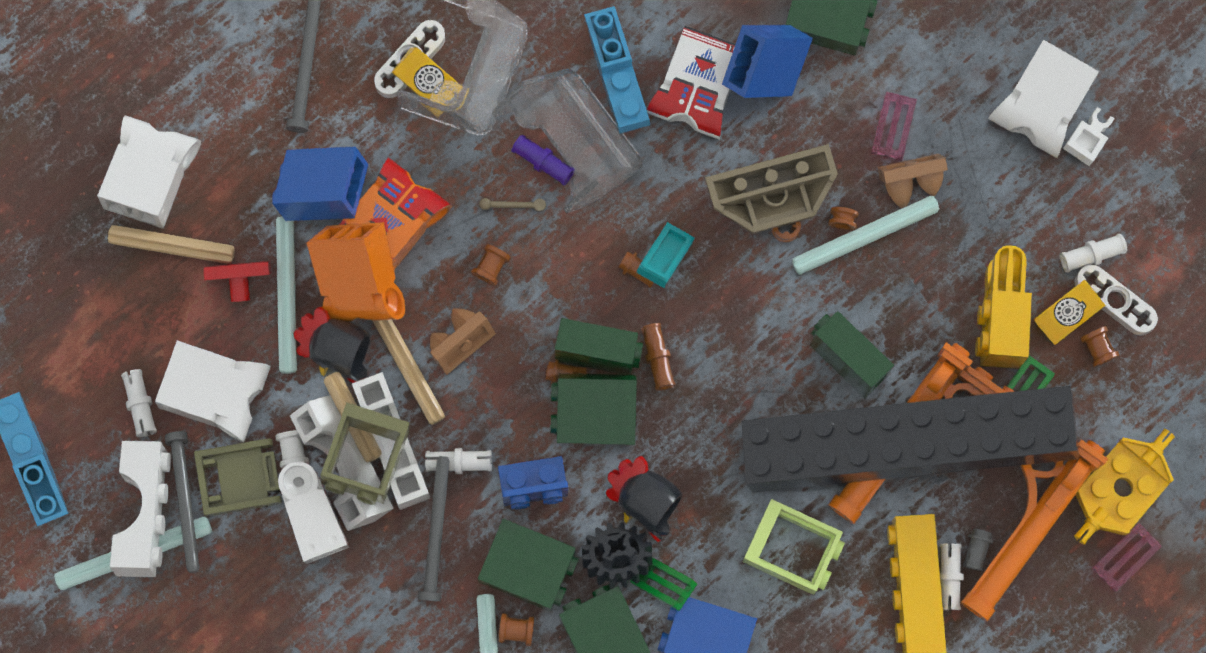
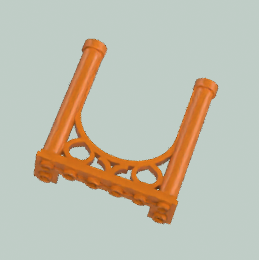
M946 342L937 355L938 361L907 403L940 400L943 397L944 399H949L958 391H965L970 396L1015 391L1007 386L1001 389L992 382L993 376L981 367L974 369L970 366L973 361L968 358L970 353L957 343L951 346ZM956 379H959L963 382L953 385ZM1081 439L1078 442L1079 459L1068 460L1065 465H1063V461L1055 462L1054 468L1050 471L1034 470L1031 464L1020 465L1025 476L1028 493L1027 506L1023 518L974 587L961 601V604L977 617L986 622L989 621L995 612L993 609L1091 472L1098 470L1108 461V458L1102 455L1105 450L1091 440L1084 442ZM1054 477L1052 483L1037 502L1036 478L1049 479ZM885 479L847 483L839 496L835 494L828 506L851 524H855L861 516V512Z

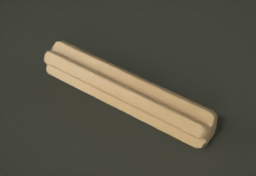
M334 372L325 377L324 384L342 416L346 402L354 405L357 404L339 372ZM350 426L349 432L364 460L371 462L379 458L382 452L373 434Z

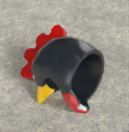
M323 307L316 308L314 315L307 313L301 318L303 327H298L293 333L294 338L301 343L296 349L299 356L310 357L319 365L322 376H325L328 368L339 372L351 383L358 382L367 376V369L364 367L363 362L370 344V333L353 323L331 319L328 311Z
M638 456L633 463L629 459L622 460L618 466L619 471L612 470L608 474L607 479L612 487L607 489L606 496L619 503L624 511V522L626 524L634 517L648 530L654 540L660 542L662 536H666L670 532L667 520L680 503L683 494L668 479L649 471L648 463L644 457Z

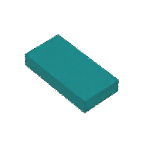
M667 222L639 265L636 273L665 288L693 244L695 237Z

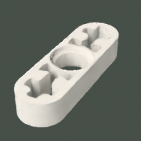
M434 20L422 22L375 75L374 82L376 90L381 96L394 98L407 87L399 78L395 77L396 86L394 88L391 86L383 88L384 83L382 79L384 77L390 79L394 76L392 73L393 65H397L402 55L408 52L410 48L417 47L422 51L419 46L425 41V31L432 33L436 30V37L438 39L437 41L430 39L424 45V50L427 51L426 55L432 59L445 43V32L439 22Z
M1086 265L1077 273L1075 286L1086 280L1083 274L1086 276L1094 274L1097 277L1095 283L1101 288L1105 283L1110 285L1101 295V300L1106 305L1102 310L1130 332L1142 336L1155 328L1158 321L1156 311L1102 268L1096 265ZM1091 285L1093 290L1096 293H1099L1101 289H1099L1096 285ZM1119 292L1122 294L1125 300L1124 306L1119 309L1111 307L1107 301L1109 293ZM1133 303L1135 307L1131 311L1138 316L1142 313L1148 316L1146 322L1149 326L1143 324L1141 327L1135 324L1137 317L1131 312L1127 317L1122 314Z

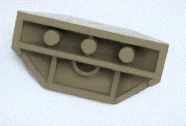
M829 144L708 176L705 177L714 210L754 234L815 217L838 173Z

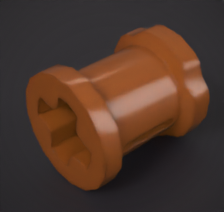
M486 244L484 247L485 253L477 268L471 270V273L479 280L496 286L498 274L504 263H508L511 257L501 249Z
M1106 326L1080 338L1082 343L1087 344L1094 359L1092 362L1094 367L1120 356L1118 351H1114L1106 334L1108 329Z
M502 613L498 642L504 643L505 640L525 642L526 646H531L535 617L530 616L528 619L508 617L506 613Z

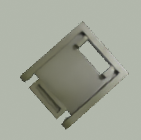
M262 439L194 451L205 517L282 504L281 496L269 497L268 493L280 491L274 451L265 453L261 451V449L273 446L272 439ZM217 466L221 495L209 497L205 468Z

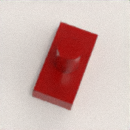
M271 261L215 265L203 268L204 280L229 278L231 302L250 300L248 277L270 275L272 273Z

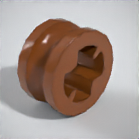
M845 207L831 208L830 213L833 215V218L829 219V226L841 230H856L857 224L854 223V219L859 216L857 211Z
M801 222L793 223L794 225H792L791 230H794V232L791 234L788 231L782 234L779 231L780 227L771 229L772 234L780 242H792L799 235Z

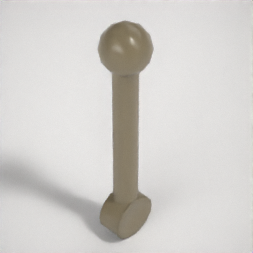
M483 198L479 202V207L482 210H488L491 207L534 208L535 211L542 212L545 210L546 202L540 198L534 202L490 201L488 198Z

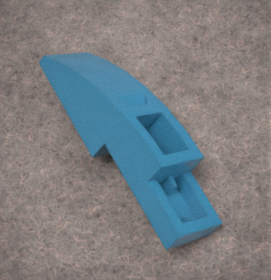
M615 6L584 14L599 73L619 134L650 126V119L632 66V58Z
M20 392L0 399V435L37 526L68 514L69 512L48 455Z

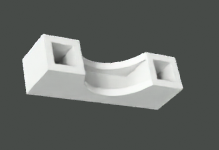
M383 372L352 383L360 407L400 419ZM373 434L382 452L380 459L385 470L395 441ZM408 438L406 439L390 485L400 510L430 499Z
M331 395L308 401L290 415L303 443L314 446L327 455L341 419V415ZM348 431L336 465L339 475L379 488L381 482L370 462L364 460ZM344 492L343 495L339 494L333 502L347 531L373 523L394 509L388 496H386L384 504L376 502L375 505H370L359 501L356 498L357 495Z
M122 441L119 473L125 482L141 491L142 507L138 518L129 528L113 535L110 568L116 576L156 577V567H161L162 548L158 547L159 535H164L165 516L161 515L162 503H167L168 485L164 484L165 472H170L171 455L167 453L162 442Z

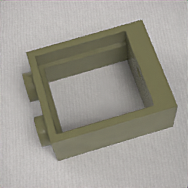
M346 402L320 475L321 484L325 485L326 490L335 494L343 495L344 492L357 495L356 498L366 504L375 505L376 502L384 504L409 434V422ZM350 426L395 441L379 488L333 474Z

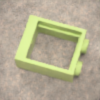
M771 499L742 562L814 595L818 588L824 590L832 573L826 570L831 558L838 560L845 542L840 541L843 532ZM777 517H781L829 540L811 582L759 558Z

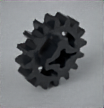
M623 522L620 523L618 528H613L611 523H607V530L605 531L598 527L595 528V537L587 535L586 545H582V566L587 569L589 578L597 576L598 585L609 581L610 588H614L617 582H621V585L627 588L628 580L639 583V574L647 576L649 573L648 566L653 564L652 543L647 542V534L644 532L637 535L636 526L627 530Z

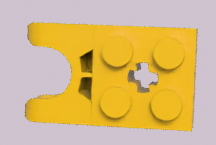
M1009 245L1000 248L986 268L984 299L982 306L979 305L977 313V325H982L981 336L977 337L975 355L981 357L980 366L1019 369L1029 357L1032 293H1025L1027 260L1025 253L1016 246Z

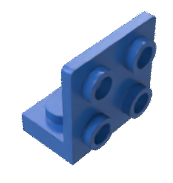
M562 456L498 466L504 506L511 505V510L530 507V502L543 500L544 505L563 502L562 497L568 496V482L565 477Z

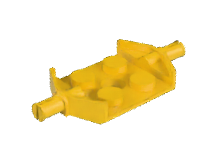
M1164 428L1156 440L1151 443L1123 437L1106 456L1108 461L1098 470H1094L1076 493V497L1086 519L1084 520L1085 524L1074 535L1076 540L1080 539L1085 531L1087 533L1079 541L1083 545L1098 530L1125 536L1130 533L1134 525L1174 480L1163 455V450L1175 438L1171 433L1162 442L1170 432L1169 430ZM1116 480H1126L1130 484L1131 492L1128 496L1122 497L1115 492L1114 483Z

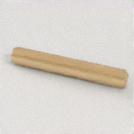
M116 225L111 226L108 232V242L114 245L231 264L234 259L235 248L232 245Z
M372 320L429 424L432 425L440 422L445 418L444 412L392 320Z

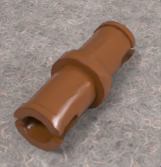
M652 323L643 326L641 332L643 333L648 353L645 359L646 363L651 366L655 390L662 391L673 388L676 384L673 380L669 363L671 354L670 350H666L661 323Z

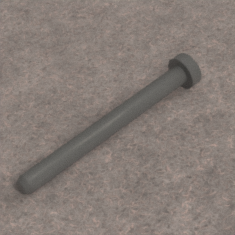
M308 0L292 118L287 119L286 129L296 133H306L309 127V122L305 121L321 5L320 0Z
M176 431L165 435V444L171 446L186 569L189 573L193 574L199 571L200 565L184 444L188 443L187 432Z
M439 456L436 462L424 591H418L419 600L441 601V593H437L450 464L449 458L445 456Z

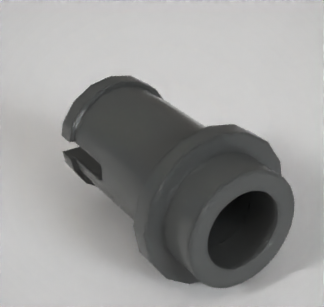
M974 528L972 534L968 535L971 540L962 566L983 572L989 545L993 544L994 541L991 540L992 533Z

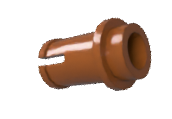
M628 251L618 268L623 270L622 274L626 275L628 273L651 288L654 282L636 273L643 260L637 257L638 253L632 254Z
M555 359V362L548 361L545 380L551 381V384L552 382H558V373L586 374L587 367L582 368L561 364L557 359Z

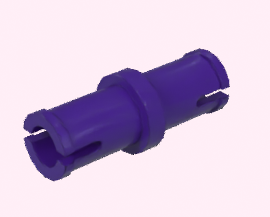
M523 134L519 136L511 151L533 164L534 170L545 172L563 186L570 181L575 172L574 167L555 157L551 149H543Z

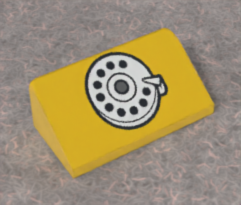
M417 47L410 48L392 70V73L438 113L463 89L456 80Z
M1083 280L1036 317L1034 321L1052 343L1056 345L1106 305L1089 283Z

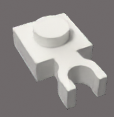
M1098 107L1089 117L1088 124L1084 121L1079 123L1063 148L1088 166L1093 163L1108 140V137L1101 132L1106 131L1115 119L1110 116L1106 123L1099 122L1097 114L1101 109Z

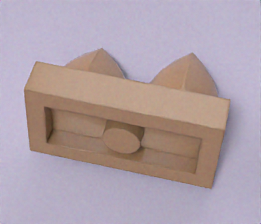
M939 153L877 167L880 180L885 183L889 196L900 208L907 207L913 190V178L916 177L918 184L926 193L935 196L942 185L943 171L948 170L946 158Z
M452 308L451 318L455 332L451 335L441 332L431 333L430 353L446 375L496 334L488 319L480 311L475 314L466 309Z

